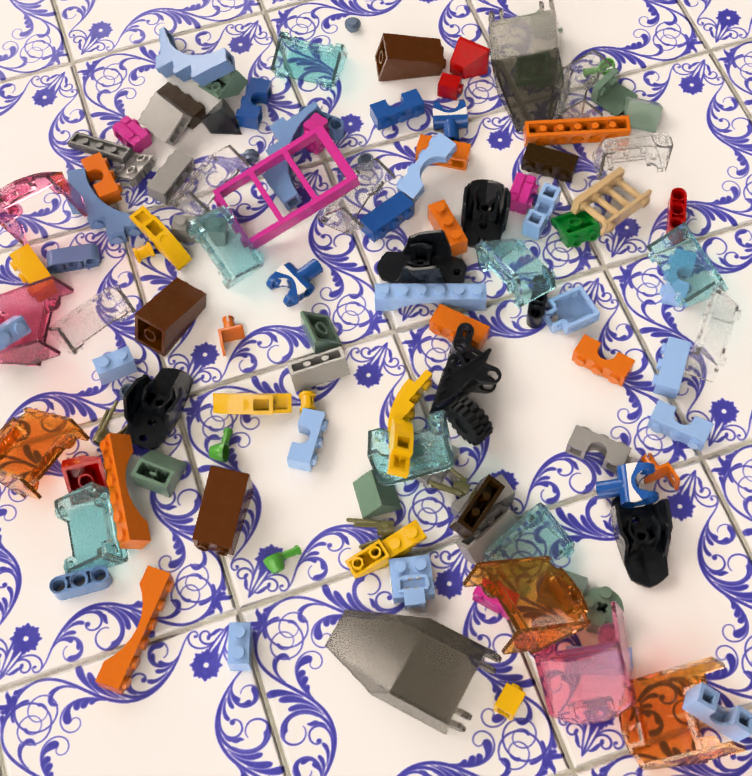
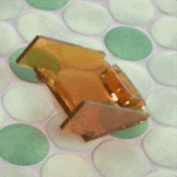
M26 407L23 409L25 412L17 419L15 417L11 418L0 429V483L23 498L29 496L40 500L42 496L37 492L39 480L65 449L72 448L76 444L77 439L89 441L90 437L70 417Z
M549 556L478 562L462 583L464 587L480 586L487 597L497 598L517 630L501 650L504 655L529 651L533 655L586 629L591 624V619L588 620L586 614L589 609L582 593L562 567L557 569L550 563L551 558Z
M711 656L623 682L621 700L619 699L620 728L630 755L634 757L641 769L652 770L708 763L709 760L746 751L744 745L735 741L722 743L715 736L702 737L698 719L682 709L686 691L701 682L707 685L706 673L725 668L723 662Z

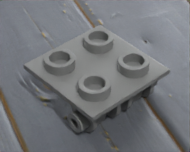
M134 152L125 164L121 163L115 168V176L117 178L129 179V184L132 187L138 186L142 179L145 178V175L155 166V161L152 159L154 155Z

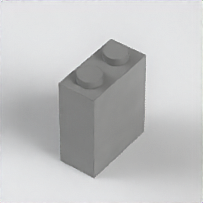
M155 92L146 108L142 111L138 122L163 142L175 146L193 117L166 96Z

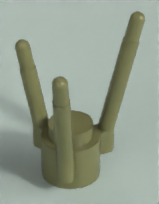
M117 400L110 410L106 409L99 427L92 438V442L99 447L100 442L108 433H111L106 427L118 405ZM128 424L118 434H123L127 430Z
M435 455L434 457L460 480H455L452 487L429 480L428 483L431 484L432 488L454 494L460 498L465 496L471 486L466 483L468 478L462 476L441 457Z
M346 519L347 522H354V527L377 528V535H381V538L359 545V549L368 547L379 539L382 541L394 533L393 520Z

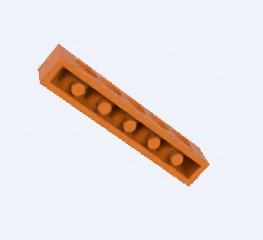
M629 115L525 121L523 128L524 147L528 143L544 146L628 141L631 132Z

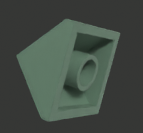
M626 96L623 116L629 115L631 128L655 133L663 106L658 102Z
M307 311L300 312L301 325L314 354L342 345L328 315Z
M370 470L352 483L363 519L401 510L391 474Z

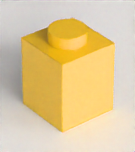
M506 683L494 705L493 711L513 721L526 693L517 684L512 683L510 685Z

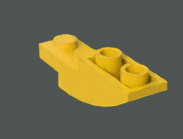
M144 206L129 216L130 220L154 243L155 248L178 271L192 261L190 255L173 234Z
M427 369L415 383L408 378L398 392L389 414L388 439L390 437L391 420L393 417L409 422L415 417V405L419 402L424 391L427 392L433 384L432 373Z
M213 393V413L247 415L292 413V394Z
M394 417L391 420L387 474L406 479L409 475L410 458L413 454L414 446L412 422Z
M414 520L384 540H377L345 562L354 578L357 579L388 565L389 559L401 558L411 552V548L427 539V536L417 520Z

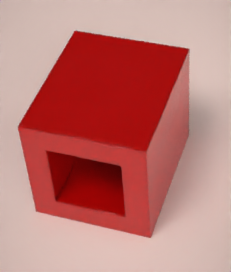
M442 72L438 82L437 96L457 101L458 95L462 94L464 84H461L462 77Z

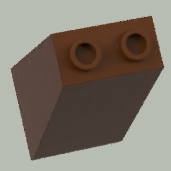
M383 33L375 54L378 81L440 76L442 70L446 67V59L443 56L444 47L441 45V40L437 38Z
M179 278L174 279L135 313V340L165 357L205 309L207 294Z
M211 465L192 537L194 546L198 550H212L222 556H227V554L234 555L254 492L250 474Z

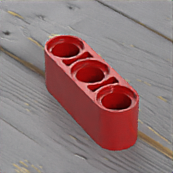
M674 188L668 201L666 235L671 240H678L682 237L686 224L687 192L683 188Z

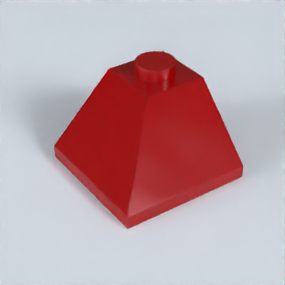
M460 36L450 60L449 73L461 76L463 79L487 74L490 49Z
M78 456L62 460L61 470L71 504L110 495L101 457Z

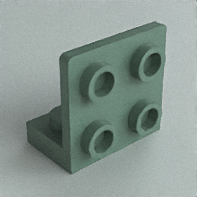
M615 67L593 86L591 101L614 116H620L624 112L625 97L638 98V95L618 83L619 70Z

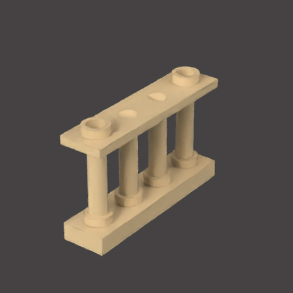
M618 167L574 198L570 210L575 215L580 211H586L603 225L600 231L601 236L608 232L611 233L618 224L640 208H645L651 200L652 190L649 189L645 193L640 194L623 181L625 170L622 167ZM621 187L634 197L635 200L630 203L613 188ZM608 194L624 208L618 211L604 200L602 196ZM598 203L613 216L606 219L592 208L590 204Z

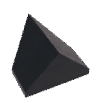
M221 99L201 120L211 134L242 135L235 113L225 99Z

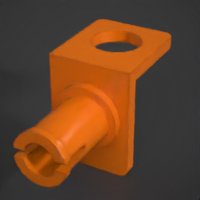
M228 315L229 321H227L226 316L222 318L224 328L218 329L223 357L226 356L225 342L245 338L243 325H235L234 317Z
M648 453L649 458L646 454L641 458V462L654 464L656 470L653 474L644 477V484L666 476L675 490L679 489L680 478L669 462L658 465L651 453Z

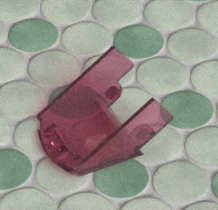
M62 171L28 175L0 189V225L23 246L28 244L22 224L16 219L23 213V208L19 203L48 188L56 194H62L84 217L88 216L81 194L68 182Z
M49 276L0 294V324L13 316L22 315L32 331L0 351V364L41 366L42 361L60 356L61 351L48 345L46 340L52 312L60 307L61 297L74 292L72 287L54 276Z
M615 601L611 602L613 623H607L600 627L598 631L599 644L557 651L555 639L550 635H546L545 624L536 615L531 616L535 655L533 656L548 713L551 717L573 724H594L622 715V712L637 704L623 610Z

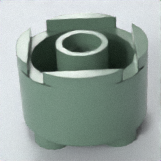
M610 587L593 588L582 598L578 611L579 622L590 633L598 635L610 634L616 629L624 612L623 602L619 595Z

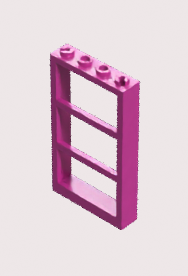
M322 124L213 190L216 196L213 200L218 208L222 206L224 209L222 214L227 218V221L231 220L233 223L230 227L235 235L239 233L242 237L239 241L244 249L248 247L250 252H253L358 187L360 183L357 175ZM320 139L346 178L319 196L316 195L291 157ZM286 159L312 200L283 217L257 177ZM252 180L278 221L253 237L248 238L223 198Z

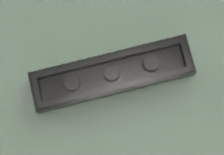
M77 131L67 142L70 148L90 154L100 152L103 158L106 157L109 160L125 164L134 153L131 147Z

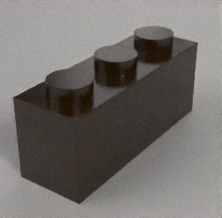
M168 81L156 91L166 96L193 117L188 124L190 129L193 130L206 116L205 106L201 102L194 100L190 94L181 91L177 85H173Z
M528 143L522 158L521 169L571 183L579 156Z
M490 474L479 481L449 527L464 539L473 535L505 486Z

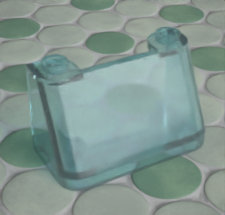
M280 31L270 69L275 74L274 76L280 79L288 77L322 85L326 89L336 87L348 56L345 45L336 43L334 47L333 44L327 46L299 40L296 36L294 38L288 37L289 33Z
M222 205L188 221L186 231L190 237L195 235V241H199L217 267L218 274H222L224 279L222 283L226 289H229L262 268L265 258L261 251L256 250L237 223L231 208Z
M685 222L646 246L649 250L647 256L652 263L656 262L677 294L674 298L680 307L683 305L685 308L729 290Z
M517 238L489 240L475 245L479 268L483 272L491 269L507 285V291L515 295L513 303L518 308L556 288V275L552 269L549 270L524 245L522 240Z
M444 410L434 412L428 416V429L414 432L413 454L410 458L407 479L387 474L390 433L384 428L368 431L367 456L379 484L383 486L394 485L445 471L454 465V454Z
M90 482L54 501L56 517L67 522L73 555L64 560L65 574L98 565L110 568L128 561V549H120L119 541L116 537L117 530L113 520L109 488Z
M540 502L486 550L483 555L482 568L500 585L520 595V598L524 599L532 591L530 588L532 582L559 557L569 558L574 553L575 543L549 509Z

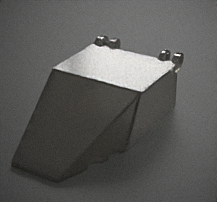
M549 0L550 10L544 11V3L539 1L540 12L504 19L503 9H499L500 20L496 21L494 20L495 15L493 11H489L490 57L497 94L517 132L523 131L525 121L553 120L557 109V102L560 100L561 89L565 84L561 34L553 0Z
M345 609L325 644V647L352 673L354 678L365 687L370 695L445 735L449 728L459 732H465L466 730L462 723L452 719L454 713L466 720H471L473 717L467 711L458 708L478 667L490 674H495L496 669L484 661L486 657L499 663L502 660V657L492 649L463 636L431 618Z

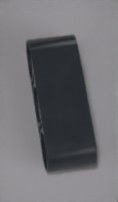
M545 274L535 275L532 281L526 323L530 328H539L543 323L549 287V278Z

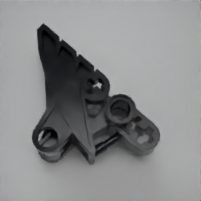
M461 323L456 330L429 415L436 416L445 411L446 407L460 395H468L471 392L492 393L502 377L499 368L486 363L492 349L488 348L482 352L470 345L474 335V328L469 323ZM490 371L496 372L498 379L495 380L487 373ZM483 385H493V387L486 389Z

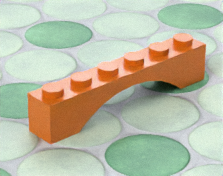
M108 433L100 442V450L103 455V467L106 471V483L109 487L113 520L117 530L116 537L119 541L120 549L142 550L151 541L148 522L134 506L126 486V467L129 458L134 452L131 436L128 434Z
M147 566L139 583L143 606L138 627L127 644L114 656L103 662L95 680L99 687L123 695L125 689L127 690L130 687L131 675L140 664L142 650L147 648L150 632L155 630L158 614L164 610L166 596L168 593H171L174 587V579L171 573L151 566Z

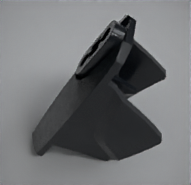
M478 179L471 181L464 188L461 226L468 239L467 245L470 248H475L477 251L492 250L498 246L502 234L506 230L511 205V192L506 187L504 189L502 183Z
M443 230L418 232L409 236L402 252H386L378 262L377 272L382 281L390 283H464L467 265L463 259L452 256L450 243Z
M162 368L153 380L144 374L132 383L123 397L124 416L128 422L126 434L131 436L132 444L150 451L159 448L165 442L176 426L188 400L194 382L189 374L175 368Z
M615 497L612 500L610 509L612 526L630 581L643 587L652 588L669 575L667 556L673 529L668 499H662L656 504L623 508L620 504V497ZM633 517H635L634 519L638 522V524L632 523Z

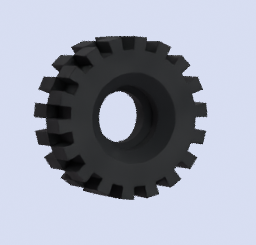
M460 395L446 407L445 415L448 417V422L452 424L453 429H456V433L461 435L464 440H467L469 444L479 445L493 432L492 422L488 420V415H485V411L480 409L479 404L474 403L471 398L468 399L466 395Z

